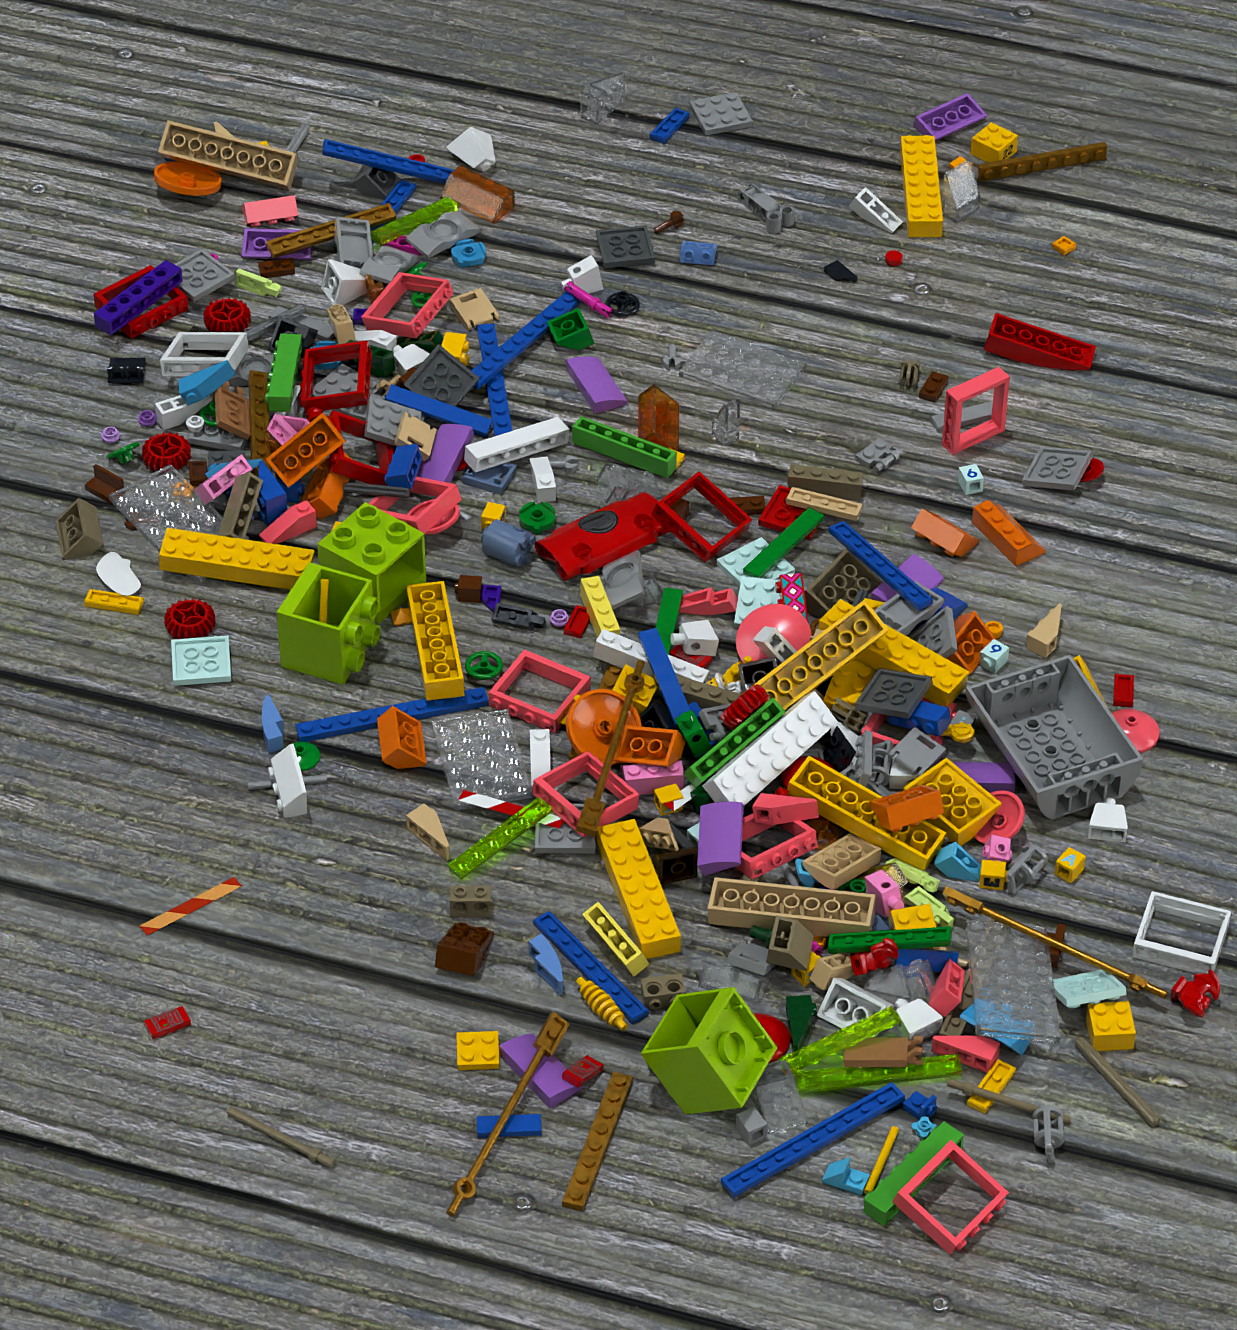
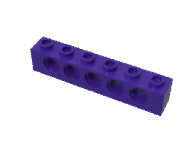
M165 260L94 313L95 327L111 336L182 283V269Z

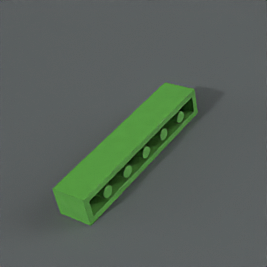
M280 333L279 340H276L275 344L276 351H274L273 355L274 361H272L271 365L272 372L269 375L270 382L267 385L268 393L265 395V403L269 404V411L291 412L302 352V334Z
M582 416L572 426V443L667 479L676 469V451Z
M774 697L771 698L684 771L683 774L696 788L785 713V710Z
M944 1121L938 1127H934L930 1135L925 1140L922 1139L918 1143L917 1148L912 1153L909 1152L899 1166L896 1165L886 1179L880 1180L873 1192L866 1194L863 1200L864 1213L885 1226L900 1211L892 1202L896 1194L950 1140L962 1149L964 1134ZM948 1157L910 1196L913 1198L951 1159Z

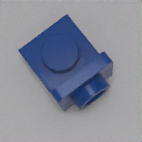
M915 1091L903 1103V1109L919 1120L923 1116L931 1117L937 1109V1097L932 1095L928 1099L918 1091Z

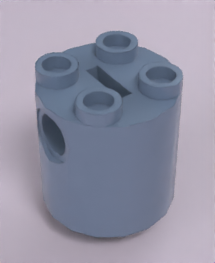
M496 519L482 533V551L484 554L519 567L523 563L527 564L530 561V551L536 542V536L532 535L531 532Z

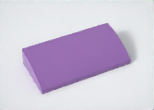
M966 93L916 116L913 126L923 135L934 136L935 141L987 118V114Z
M244 228L241 257L311 260L313 246L272 258L266 247V241L301 230Z
M576 357L566 360V371L595 414L628 404L627 399L599 358Z
M459 424L441 425L435 435L430 456L421 463L417 477L450 483L464 457L465 446L469 445L474 437L472 427Z
M915 554L911 555L899 567L913 582L917 581L928 589L937 587L944 579L933 566ZM882 582L872 592L871 599L887 602L898 593L887 583Z
M952 762L989 793L1001 790L1012 793L1015 791V773L1009 763Z
M716 802L700 806L697 866L704 876L741 865L742 802Z
M534 1034L518 1036L499 1045V1056L520 1078L523 1077L537 1052V1049L532 1046L537 1038ZM544 1055L528 1083L531 1090L549 1108L583 1089V1085L578 1088L562 1078V1074L567 1068L554 1055L549 1058Z

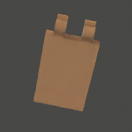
M226 381L214 391L216 426L247 440L251 436L248 399L244 398L243 388L237 386L236 393L229 390V382Z
M915 1036L910 1041L908 1037H846L843 1059L844 1067H907V1064L921 1065L922 1057H915V1055H922L923 1046L915 1044H923V1037Z

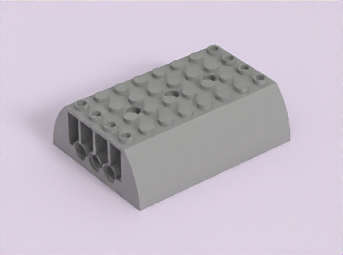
M1071 655L966 687V697L969 705L1041 812L1051 820L1095 806L1096 803H1104L1106 798L1117 799L1122 797L1133 785L1140 773L1144 760Z

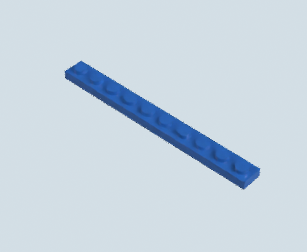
M568 292L561 295L471 370L480 378L473 388L477 390L550 330L547 321L574 310L580 305V300Z
M495 324L477 325L482 361L498 349ZM501 370L486 383L491 419L493 420L494 437L512 431L503 372Z
M484 687L465 690V696L428 701H426V698L298 723L295 724L299 742H307L378 728L377 718L392 706L418 720L489 706V700Z
M891 1082L721 1178V1185L735 1198L905 1101V1095Z

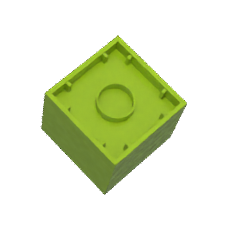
M367 502L362 504L317 543L319 565L372 580L373 597L379 599V609L374 618V622L378 624L391 614L390 611L396 610L407 600L406 585L426 583L424 533Z
M309 562L276 612L281 667L342 685L345 684L352 671L360 672L364 664L366 648L368 646L375 647L381 634L380 625H376L374 622L379 609V599L373 597L372 580ZM321 579L329 580L327 624L319 622Z
M734 987L678 994L642 1050L641 1055L683 1113L693 1114L742 1108L777 1050V1046Z

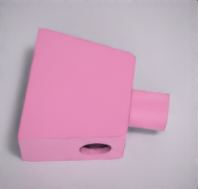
M883 870L865 876L867 894L876 895L877 914L888 917L891 910L904 908L898 884Z

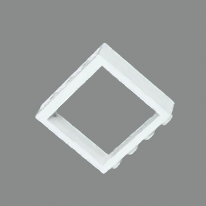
M179 332L160 359L162 375L189 376L228 360L235 371L249 349L247 333ZM183 350H230L226 357H179Z
M1152 891L1134 942L1132 957L1196 974H1208L1209 969L1214 972L1229 927L1231 911ZM1154 910L1221 927L1212 956L1209 957L1145 940Z

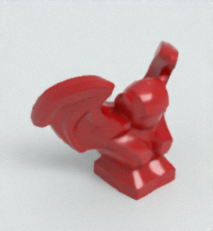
M884 938L883 942L872 946L871 951L855 952L856 955L850 957L855 976L875 971L876 968H887L891 961L889 957L898 958L896 943L892 939Z
M1211 969L1208 970V974H1195L1194 981H1187L1185 977L1181 976L1171 990V1000H1179L1186 1010L1197 1017L1203 1018L1205 1016L1204 1011L1208 1008L1209 1002H1211V999L1205 993H1211L1214 1000H1217L1220 995L1219 979Z

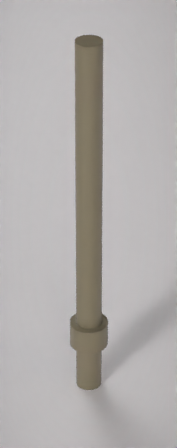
M949 1078L947 1083L948 1087L963 1091V1094L969 1096L973 1094L1026 1112L1034 1113L1036 1109L1040 1108L1036 1105L976 1087L973 1083L967 1081L963 1083ZM1050 1113V1119H1057L1058 1116L1056 1114ZM1063 1114V1123L1069 1125L1071 1117Z
M233 1107L228 1108L227 1114L307 1155L308 1159L316 1163L320 1162L330 1168L335 1165V1160L324 1155L321 1150L315 1147L310 1148Z

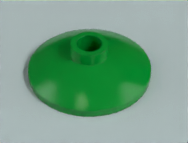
M303 741L291 743L294 744L301 771L310 770L318 764L320 752L315 745Z

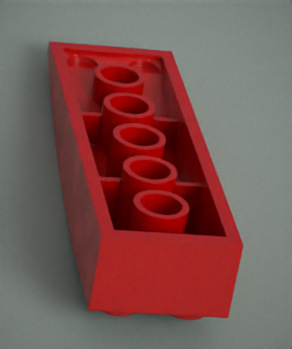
M995 313L983 350L1036 366L1065 370H1090L1096 346Z

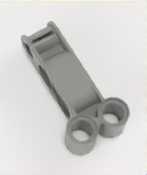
M750 184L748 188L737 191L738 200L766 222L767 232L776 234L781 231V226L790 227L794 225L795 207L793 205L779 204L755 184Z

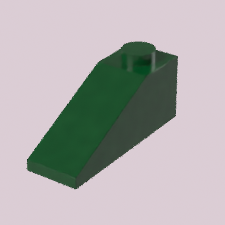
M436 330L423 332L417 339L398 336L396 340L397 345L402 348L414 344L430 354L438 344L442 345L444 338L440 331Z
M349 340L347 343L358 342V341ZM369 345L372 351L371 374L385 378L395 371L394 352ZM359 358L352 359L357 364H359Z
M811 995L786 996V1016L793 1058L798 1057L813 1025V1016L817 1015L816 1003H812Z

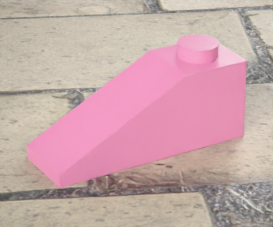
M241 454L194 490L204 504H206L232 486L237 476L248 471L250 472L252 467Z

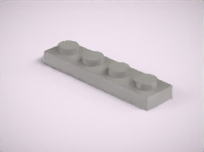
M866 729L862 736H858L855 743L857 747L855 757L857 760L854 766L856 768L854 779L864 787L872 776L873 732Z

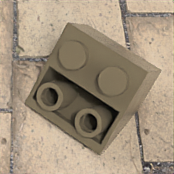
M776 915L766 963L807 971L814 935L796 919Z

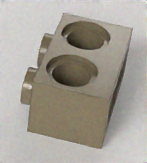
M450 886V917H491V886Z
M682 973L641 978V996L643 1005L648 1010L669 1008L678 994H686Z

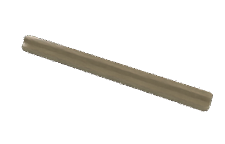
M1080 1037L1075 1041V1046L1150 1126L1154 1127L1160 1123V1117L1084 1037Z

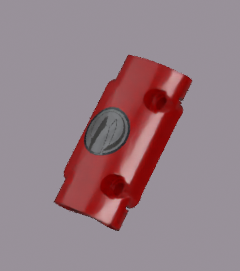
M642 492L627 500L613 502L555 529L551 535L536 541L535 549L540 557L555 562L560 577L567 581L579 574L592 573L596 569L625 555L653 544L658 540L659 536L671 531L652 515L655 505L659 501L650 494Z

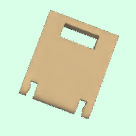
M481 288L449 299L450 307L467 331L472 329L471 325L474 329H477V325L491 324L493 319L495 321L500 320L498 312Z
M404 412L394 444L397 446L412 444L407 439L422 446L419 449L422 460L426 461L430 456L437 429L434 427L430 429V425L412 415L408 417L409 413Z

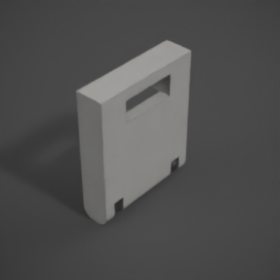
M914 727L890 751L888 758L892 759L898 754L894 762L912 775L920 769L916 776L918 778L933 767L944 755L946 748Z
M744 940L728 953L726 961L727 964L733 965L734 968L739 967L754 972L757 976H765L775 966V964L766 963L768 948L753 943L747 944V941Z

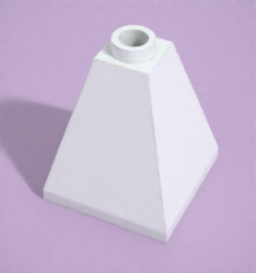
M328 259L321 288L332 305H345L369 292L371 286L374 285V279L359 275L361 270L359 268Z

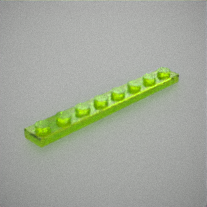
M958 1054L925 1057L922 1058L921 1065L907 1064V1067H836L792 1072V1080L795 1094L889 1084L891 1082L899 1083L961 1076L962 1068Z

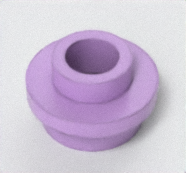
M106 427L101 435L102 440L107 443H114L119 440L120 433L115 427Z
M562 609L553 611L550 616L551 624L557 627L565 626L569 620L568 614Z

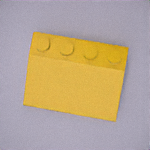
M945 758L903 788L904 791L919 785H925L940 790L944 814L938 815L937 819L926 821L946 832V837L949 839L948 842H956L960 846L970 841L1002 806L999 800L948 758Z

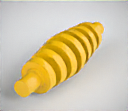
M579 977L576 980V983L580 986V994L595 1014L603 1018L612 1027L618 1026L621 1031H625L628 1028V1025L623 1021L625 1018L624 1014L609 994L592 981L586 982L583 977Z

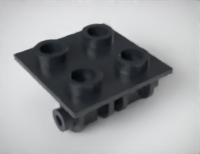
M110 358L109 367H107L108 383H143L146 358Z
M836 726L823 752V757L827 763L840 773L849 767L856 751L839 727Z

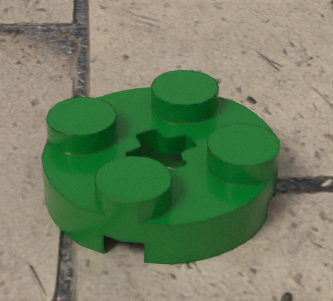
M535 502L527 503L520 509L519 523L533 534H541L542 531H546L555 525V509L546 502H541V504H535Z

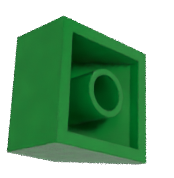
M579 308L547 321L557 345L580 350L594 344L590 330Z

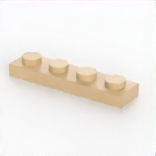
M795 487L791 488L786 498V504L804 509L810 507L817 512L853 521L858 520L863 505Z

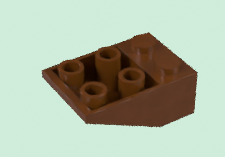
M464 922L455 923L437 944L435 967L474 976L480 969L494 931H490L485 927H472Z

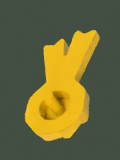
M964 722L950 724L941 736H951L956 742L966 743L973 739L974 729L971 724Z

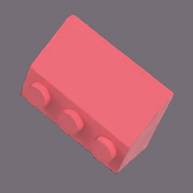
M295 195L247 202L241 207L246 225H251V227L261 226V223L267 222L268 225L277 224L278 220L283 219L285 222L295 221L294 218L298 216Z

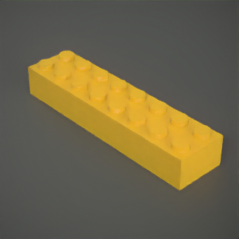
M929 135L901 136L900 160L907 236L942 237L943 215L935 137Z
M173 528L166 529L159 553V570L288 590L293 588L308 563H314V550Z
M444 581L406 585L408 608L426 701L465 696L464 678Z
M864 598L873 610H876L885 603ZM854 658L833 675L823 703L829 710H833L831 707L836 703V697H839L855 707V702L877 670ZM855 711L854 715L858 717L859 713ZM851 719L850 722L855 724L856 721Z
M864 599L754 685L759 684L761 688L765 689L769 695L766 703L774 697L786 712L803 696L812 692L887 634L889 629Z
M840 599L819 620L818 629L826 630L853 609L854 606ZM886 625L889 629L888 633L856 657V659L877 671L881 668L932 677L933 684L924 695V698L944 707H948L966 688L969 671Z
M811 756L806 758L788 783L787 790L790 796L817 799L819 815L920 870L925 871L937 855V851L942 848L946 832L925 820L920 821V824L915 826H903L902 830L896 832L883 828L869 802L882 798V796Z
M635 819L599 826L596 831V844L635 945L646 959L681 952V934Z

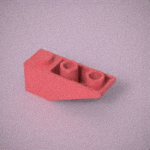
M761 793L752 806L754 821L761 824L776 825L819 817L817 799Z

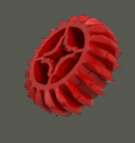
M222 297L221 300L215 299V302H210L206 306L203 320L207 330L211 332H244L250 324L251 314L247 304L243 303L242 300L237 301V298L230 299L229 297L224 299Z
M163 432L161 435L156 433L155 437L150 436L149 440H145L142 448V459L145 466H148L149 470L154 469L155 473L161 471L162 474L164 472L170 473L171 471L177 472L178 468L183 469L184 465H188L191 457V447L188 440L184 439V436H179L178 433L172 434L169 432L165 434Z
M185 598L182 602L178 600L177 604L172 603L171 607L167 608L164 616L166 630L169 635H172L173 639L208 637L209 633L213 632V627L216 624L214 610L211 605L207 604V601L202 602L201 599L196 601L194 598L191 600Z
M759 684L753 685L727 707L721 714V719L726 727L728 726L730 730L736 729L761 708L769 697L765 689L761 688Z

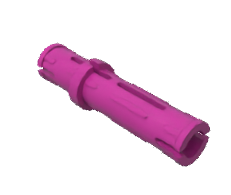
M571 281L567 285L572 289L567 286L564 287V291H567L588 305L592 311H597L605 318L610 316L605 310L611 313L613 309L603 304L601 299L594 298Z

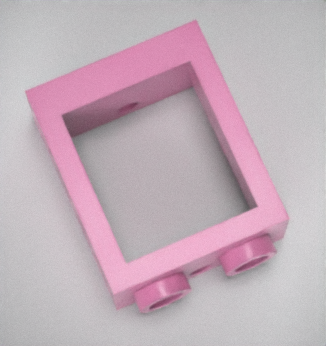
M274 414L267 430L283 445L310 422L303 418Z

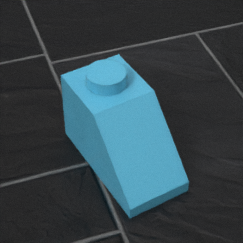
M954 842L937 851L934 865L947 877L970 881L979 880L981 864L958 843Z

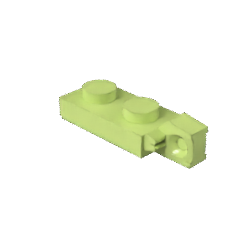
M242 269L236 270V287L264 297L266 295L277 297L282 292L281 285L272 283L267 278Z
M896 858L886 861L884 868L889 870L890 874L898 877L903 876L912 884L923 885L926 891L933 893L937 891L940 880L929 876V873Z
M920 886L904 896V902L911 907L930 903L936 925L954 927V918L950 916L947 907Z

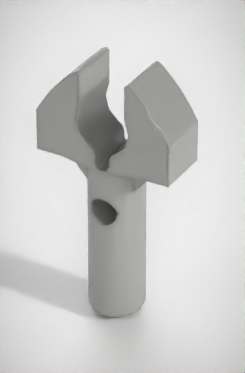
M675 344L669 345V357H663V367L669 370L671 363L675 365V371L681 367V358L676 357Z
M566 455V459L563 461L549 460L551 468H564L566 473H573L578 470L579 459L575 456Z

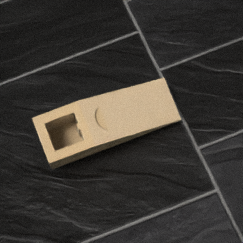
M335 304L331 308H327L328 317L338 344H345L349 340L356 341L353 322L344 305Z
M1059 603L1054 609L1052 608L1048 615L1041 619L1033 630L1031 629L1026 636L1027 649L1046 658L1056 648L1062 604Z
M656 818L639 828L646 846L673 851L679 850L668 819Z

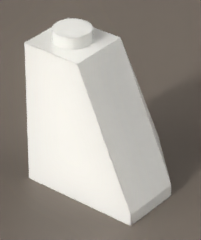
M469 127L446 146L449 151L471 167L482 172L488 170L496 162L491 135L473 127Z

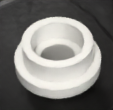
M196 415L191 416L186 420V426L192 432L201 431L204 426V419Z

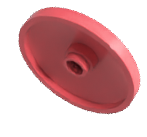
M769 604L755 609L745 617L737 631L736 648L742 663H744V657L750 656L752 661L767 659L770 657L753 641L764 626L776 628L796 651L810 642L812 632L806 618L796 609L783 604Z

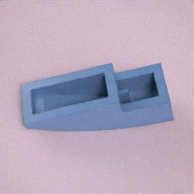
M266 695L262 706V729L266 748L269 753L284 749L282 736L284 729L283 720L270 695Z
M541 933L528 941L529 955L535 960V971L561 995L563 994V975L560 961L549 941Z

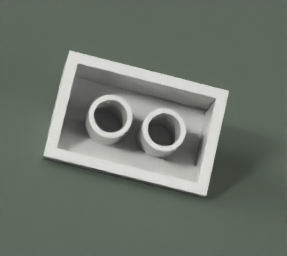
M290 744L271 759V767H268L269 777L274 779L272 784L273 793L278 795L279 798L276 800L278 811H282L284 818L307 814L306 789L294 744Z
M833 978L817 1016L857 1037H876L887 1024L895 1005L843 978Z

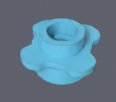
M923 1116L918 1122L912 1123L911 1128L915 1130L918 1137L925 1139L937 1125L932 1124L928 1117Z

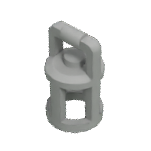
M891 740L872 745V772H879L880 777L879 782L870 781L877 787L879 785L885 787L890 780L889 770L892 759L888 758V755L894 746Z
M1033 844L1027 845L1022 850V853L1009 864V871L1006 875L1008 892L1015 894L1024 884H1030L1036 874L1048 864V857L1040 847ZM1035 852L1041 857L1038 863L1031 859Z
M1043 1106L1036 1109L1033 1113L1034 1142L1039 1148L1045 1149L1048 1164L1055 1163L1054 1149L1064 1143L1063 1113L1057 1107ZM1050 1113L1056 1114L1058 1116L1057 1119L1051 1121ZM1041 1114L1044 1116V1121L1038 1118Z

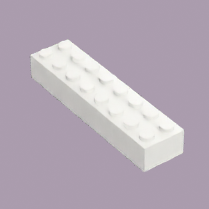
M813 691L803 696L702 786L715 803L742 802L743 806H745L838 721L817 693Z

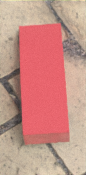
M712 587L683 595L679 612L695 615H716L734 612L737 608L738 597L732 588L714 592Z

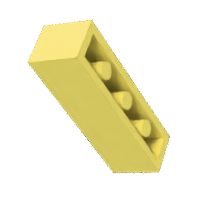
M594 576L581 579L580 596L584 607L587 609V614H589L596 637H599L603 629L620 635V627L600 577Z
M599 902L582 914L591 928L633 977L650 965L639 948Z

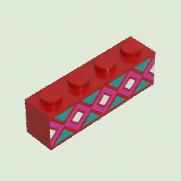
M802 573L779 575L778 582H775L776 593L780 595L777 604L787 605L796 609L808 622Z

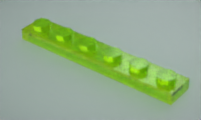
M449 197L443 198L371 231V239L379 245H383L415 230L421 224H428L437 220L444 213L459 210V204Z
M537 797L447 864L448 869L462 880L552 812L551 806L540 797Z
M890 1006L779 1058L780 1064L788 1075L797 1073L811 1064H816L830 1055H835L847 1047L854 1046L866 1038L873 1037L885 1029L892 1028L901 1022L900 1017L893 1007Z

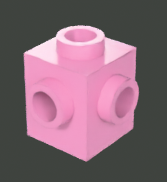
M991 835L982 849L984 860L1006 862V864L1010 862L1012 858V850H1010L1011 839Z

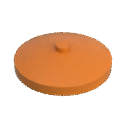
M178 161L159 164L155 167L153 175L154 181L162 188L175 193L193 196L213 194L221 188L222 182L220 174L216 171Z
M595 689L584 693L574 701L566 717V732L572 747L579 755L589 751L604 764L625 701L624 696L608 689ZM631 704L625 725L642 727L639 714L633 704ZM613 759L612 766L620 764L622 762H615Z

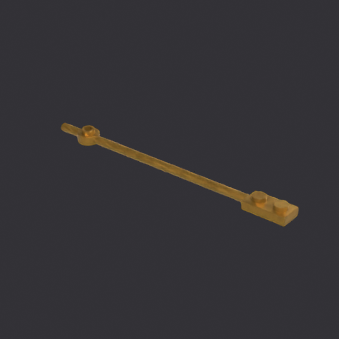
M642 660L637 661L634 673L627 675L625 678L624 687L627 690L625 701L593 798L586 797L576 827L578 832L594 837L596 835L605 807V802L600 801L634 695L642 691L645 683L644 678L641 676L645 664Z
M948 886L943 891L948 904L955 907L957 905L964 907V911L971 915H975V913L986 915L1127 981L1130 984L1129 988L1136 992L1146 990L1163 999L1167 996L1168 991L1149 983L1141 976L1133 973L1129 974L998 913L984 906L982 902Z
M552 1012L548 1016L532 1046L537 1049V1052L467 1176L454 1182L453 1193L455 1197L446 1211L449 1216H454L461 1202L475 1194L476 1186L473 1181L544 1055L548 1058L553 1055L570 1024L557 1013Z

